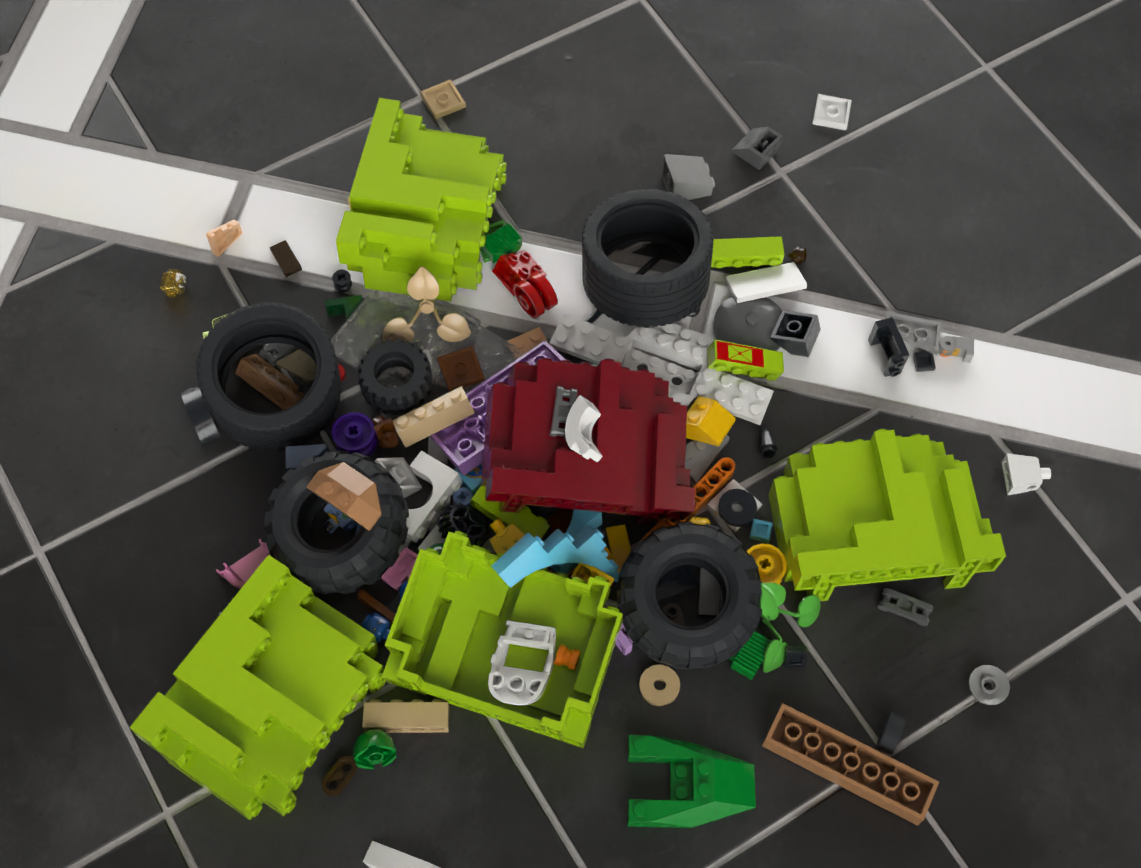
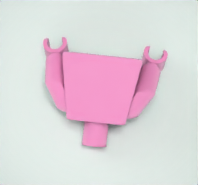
M259 539L260 547L230 567L223 563L225 570L219 571L216 569L217 573L232 586L241 589L264 559L270 555L266 543L261 542V539Z

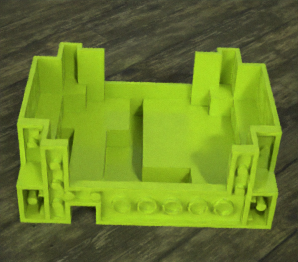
M379 98L349 195L351 210L344 212L336 238L339 263L347 264L349 271L362 272L366 289L409 295L407 291L408 282L422 266L438 282L439 294L435 298L436 300L451 302L453 295L457 294V288L477 290L478 283L481 284L483 279V273H481L483 262H480L479 254L481 247H484L486 242L484 233L489 230L488 217L491 218L493 213L491 205L492 203L495 204L496 190L501 191L502 184L506 183L507 174H505L507 162H504V154L489 152V145H486V138L426 129V124H423V116L404 114L400 101Z
M879 429L874 431L871 440L837 441L833 444L817 443L812 445L809 454L795 453L789 456L783 472L784 476L773 480L768 494L778 549L784 554L787 562L784 582L793 581L795 591L806 590L807 595H815L820 601H828L831 593L837 586L947 576L943 581L945 589L965 587L974 573L995 571L1006 557L1001 534H993L989 518H981L968 462L954 460L953 454L946 455L943 442L930 441L929 435L914 434L910 437L895 436L894 430Z
M448 532L440 555H438V551L431 548L426 550L420 549L385 643L386 648L391 653L382 674L383 679L389 684L425 696L429 694L444 699L449 704L584 748L599 699L600 689L623 619V614L619 613V609L608 606L607 609L605 608L610 594V583L607 582V579L601 576L589 577L588 582L576 577L568 579V576L563 573L556 572V574L549 573L548 569L542 568L522 578L510 588L491 567L504 554L498 553L496 556L490 554V551L485 548L471 545L469 538L463 532ZM507 620L555 628V658L560 644L567 646L571 650H581L575 671L568 669L565 665L558 666L554 664L542 697L529 705H513L500 702L489 690L488 679L492 667L490 661L492 654L496 652L500 636H504L507 631ZM509 644L504 666L543 672L548 650Z
M268 555L174 671L173 675L177 679L175 684L165 696L158 692L130 726V729L142 741L158 751L172 766L248 820H251L252 817H256L260 813L263 803L284 817L296 805L295 801L297 798L292 791L300 787L304 776L302 773L307 767H311L317 759L316 754L321 748L324 749L328 745L330 735L334 730L337 731L342 726L344 716L347 713H351L358 702L361 703L364 700L367 690L374 694L385 685L386 681L382 677L384 672L383 666L373 660L378 653L375 635L314 596L312 588L293 577L288 567Z

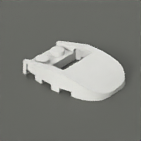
M507 620V631L504 636H500L497 643L498 647L495 654H492L490 661L492 667L488 679L489 690L500 702L513 705H529L542 697L554 667L556 629ZM509 644L548 650L544 671L537 672L504 666Z

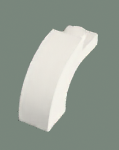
M580 395L572 405L566 420V441L570 449L581 454L587 460L591 458L598 462L603 456L593 444L591 433L601 413L592 402Z

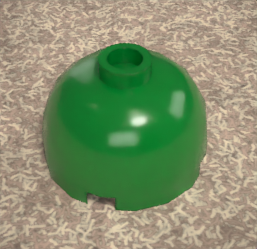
M369 729L356 739L353 757L356 765L363 769H375L373 765L382 763V767L392 763L396 758V746L394 740L387 732Z

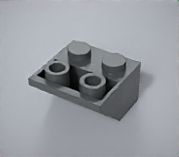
M770 127L753 128L732 149V152L760 170L780 149L783 136Z

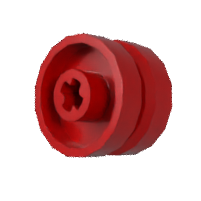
M538 271L530 274L527 277V281L522 279L513 286L514 294L520 306L533 319L544 314L545 310L549 311L558 305L557 295L552 285Z

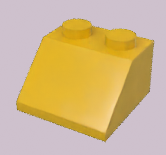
M698 396L687 412L686 438L720 446L736 419L716 400Z

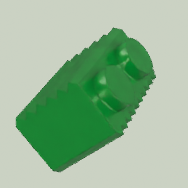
M507 223V225L505 224L492 234L490 233V235L486 236L485 246L481 247V251L492 263H495L501 255L519 251L522 247V237L510 223Z
M754 631L742 649L730 658L732 661L730 668L752 680L764 660L767 646L771 640Z

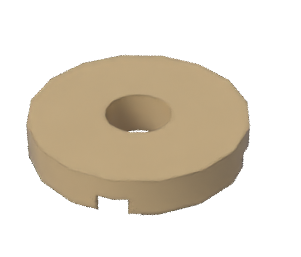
M653 665L647 668L641 675L639 690L645 701L660 707L670 704L676 699L680 690V680L676 672L670 667ZM662 681L665 684V688L657 690L654 687V683Z

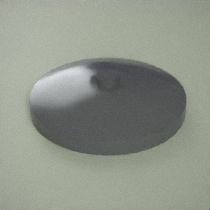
M732 296L726 299L716 311L713 322L715 338L720 341L778 351L780 346L773 342L770 337L782 313V309L767 297L737 303Z

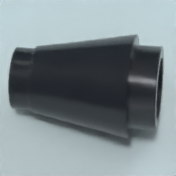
M766 428L759 431L758 452L764 458H771L776 455L777 446L770 430Z

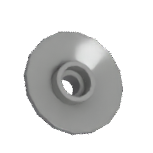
M982 665L975 668L970 674L968 681L970 692L980 703L997 705L1003 702L1009 695V679L998 667ZM984 684L989 685L990 690L985 689Z

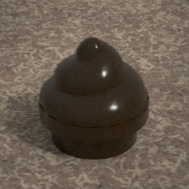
M797 246L787 256L796 264L806 262V248Z

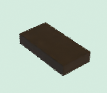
M286 240L269 247L285 277L302 270L300 263Z

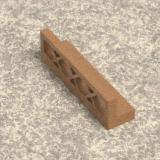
M257 354L241 358L235 374L282 410L294 406L303 399L305 393L299 392L297 384Z

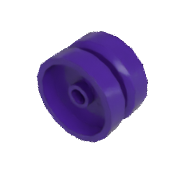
M350 412L338 418L332 427V437L336 450L344 451L347 454L359 453L370 457L377 447V438L372 420L359 412Z

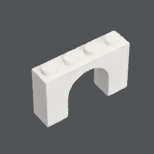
M420 451L410 467L415 475L433 486V494L424 506L417 509H408L409 517L407 518L406 526L409 529L407 538L415 543L425 536L429 525L436 521L440 510L447 506L454 491H458L462 484V479L458 472L423 451Z

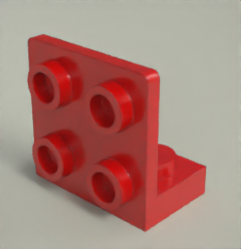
M527 251L501 255L492 270L513 296H515L513 286L522 279L527 281V277L533 272L538 271L545 277L547 275Z

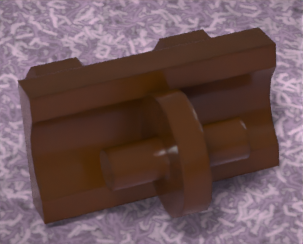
M382 415L372 420L373 429L381 450L385 447H395L399 442V438L391 418L385 420Z

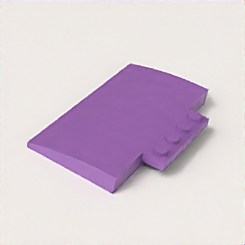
M543 341L466 394L475 414L430 435L432 440L463 476L483 463L487 397L493 384L497 382L508 383V375L514 364L518 362H528L529 365H535L537 360L541 358H550L552 361L557 362L566 360L546 341Z

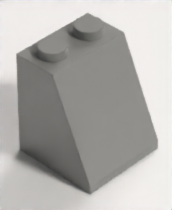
M664 155L661 177L668 193L680 195L688 200L712 195L715 182L713 177L709 175V166L704 162L703 157Z

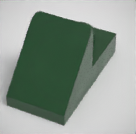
M362 295L325 300L327 315L339 316L346 314L348 325L364 308Z

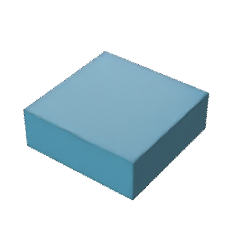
M753 519L749 539L769 543L773 523Z

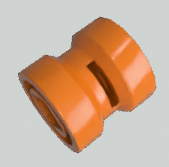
M560 644L554 664L558 666L565 665L568 669L575 671L581 650H571L567 646Z

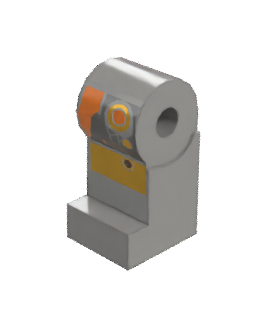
M944 336L940 339L938 354L941 357H963V362L970 363L974 356V338Z

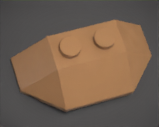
M344 462L319 470L306 487L369 531L382 515L376 484Z

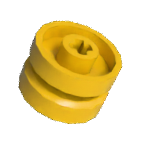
M763 543L748 549V554L753 556L758 566L761 581L763 583H776L780 585L787 567L784 554L778 548Z

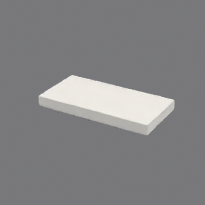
M795 262L725 276V281L737 303L807 288V283Z

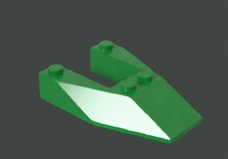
M629 735L628 762L670 763V800L629 799L627 805V826L693 828L756 807L754 764L692 742L656 736Z

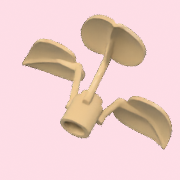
M421 266L410 278L407 285L409 295L416 300H420L417 312L408 325L402 317L390 320L383 329L382 340L385 343L386 340L390 339L392 342H395L396 339H402L403 343L407 341L412 342L414 331L410 327L414 324L420 312L424 314L434 312L438 323L441 324L437 328V333L445 341H462L471 335V330L465 318L458 313H449L444 316L443 321L440 319L437 308L434 307L435 298L439 294L438 282L427 269Z

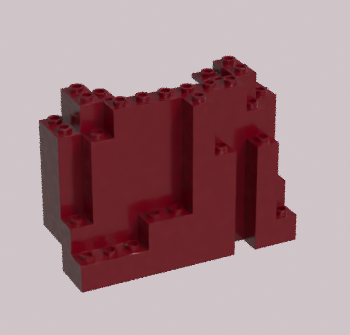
M550 358L538 359L535 365H529L528 362L515 363L508 375V383L497 382L493 384L487 397L481 486L486 487L485 501L500 502L499 511L519 513L525 505L635 515V525L655 526L664 518L684 520L694 512L695 488L690 487V469H685L687 406L681 405L680 402H673V398L668 397L669 381L655 377V373H651L646 369L634 371L628 367H621V362H615L614 359L601 360L597 366H591L587 362L574 364L569 360L557 362L552 361ZM557 386H562L566 390L571 388L577 389V398L580 395L592 402L601 413L591 433L593 444L603 456L598 462L591 458L587 460L581 454L570 449L563 436H549ZM563 397L562 401L569 402V398ZM559 422L558 427L565 429L566 424Z

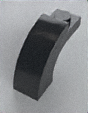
M199 387L189 388L181 393L182 400L201 444L203 445L220 438Z

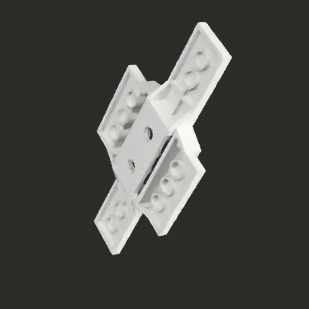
M563 313L549 342L556 350L597 365L601 360L609 358L614 359L615 362H621V367H628L630 370L637 371V366L643 364L649 372L655 373V377L669 381L668 397L673 398V402H680L681 405H686L687 411L691 408L697 397L701 396L716 400L733 416L761 425L773 395V390L708 368L707 347L715 338L674 323L658 327L649 326V328H644V326L636 327L626 337ZM634 347L652 353L654 355L660 356L662 358L671 360L673 362L679 363L681 365L690 367L692 369L698 370V372L682 368L674 363H669L664 360H661L658 357L647 355L639 350H635ZM678 377L682 380V384L674 385L671 380Z

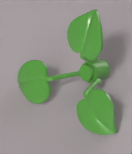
M761 583L762 595L760 596L759 607L763 610L761 614L762 622L767 624L777 637V640L773 639L767 646L763 662L764 673L773 671L784 663L786 646H788L787 643L782 642V637L769 621L775 620L780 612L798 617L797 624L801 627L810 626L815 622L820 612L821 603L817 596L812 594L805 596L799 604L798 613L778 608V606L783 604L786 597V591L783 586L776 583Z

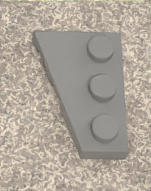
M891 312L886 313L885 319L893 317L903 340L937 356L941 322Z
M728 435L725 436L720 446L695 440L686 445L685 469H690V479L695 485L729 442L730 437Z

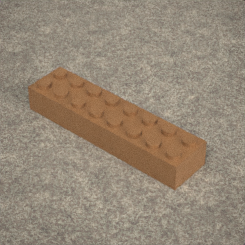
M783 703L762 747L917 826L924 821L939 781Z

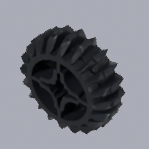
M460 502L448 505L439 515L437 526L439 527L438 532L442 533L441 538L446 539L448 532L455 533V531H460L467 535L471 545L483 547L489 537V523L485 522L486 517H482L480 515L481 512H477L475 507L470 508L468 504L463 505Z

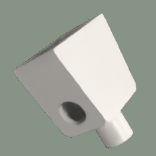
M1006 454L1002 460L1007 495L1037 490L1042 484V479L1051 478L1050 468H1040L1037 457Z

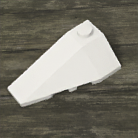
M372 841L363 860L369 868H440Z

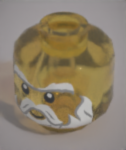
M168 269V271L162 274L160 288L166 292V296L176 297L184 293L186 277L182 271Z

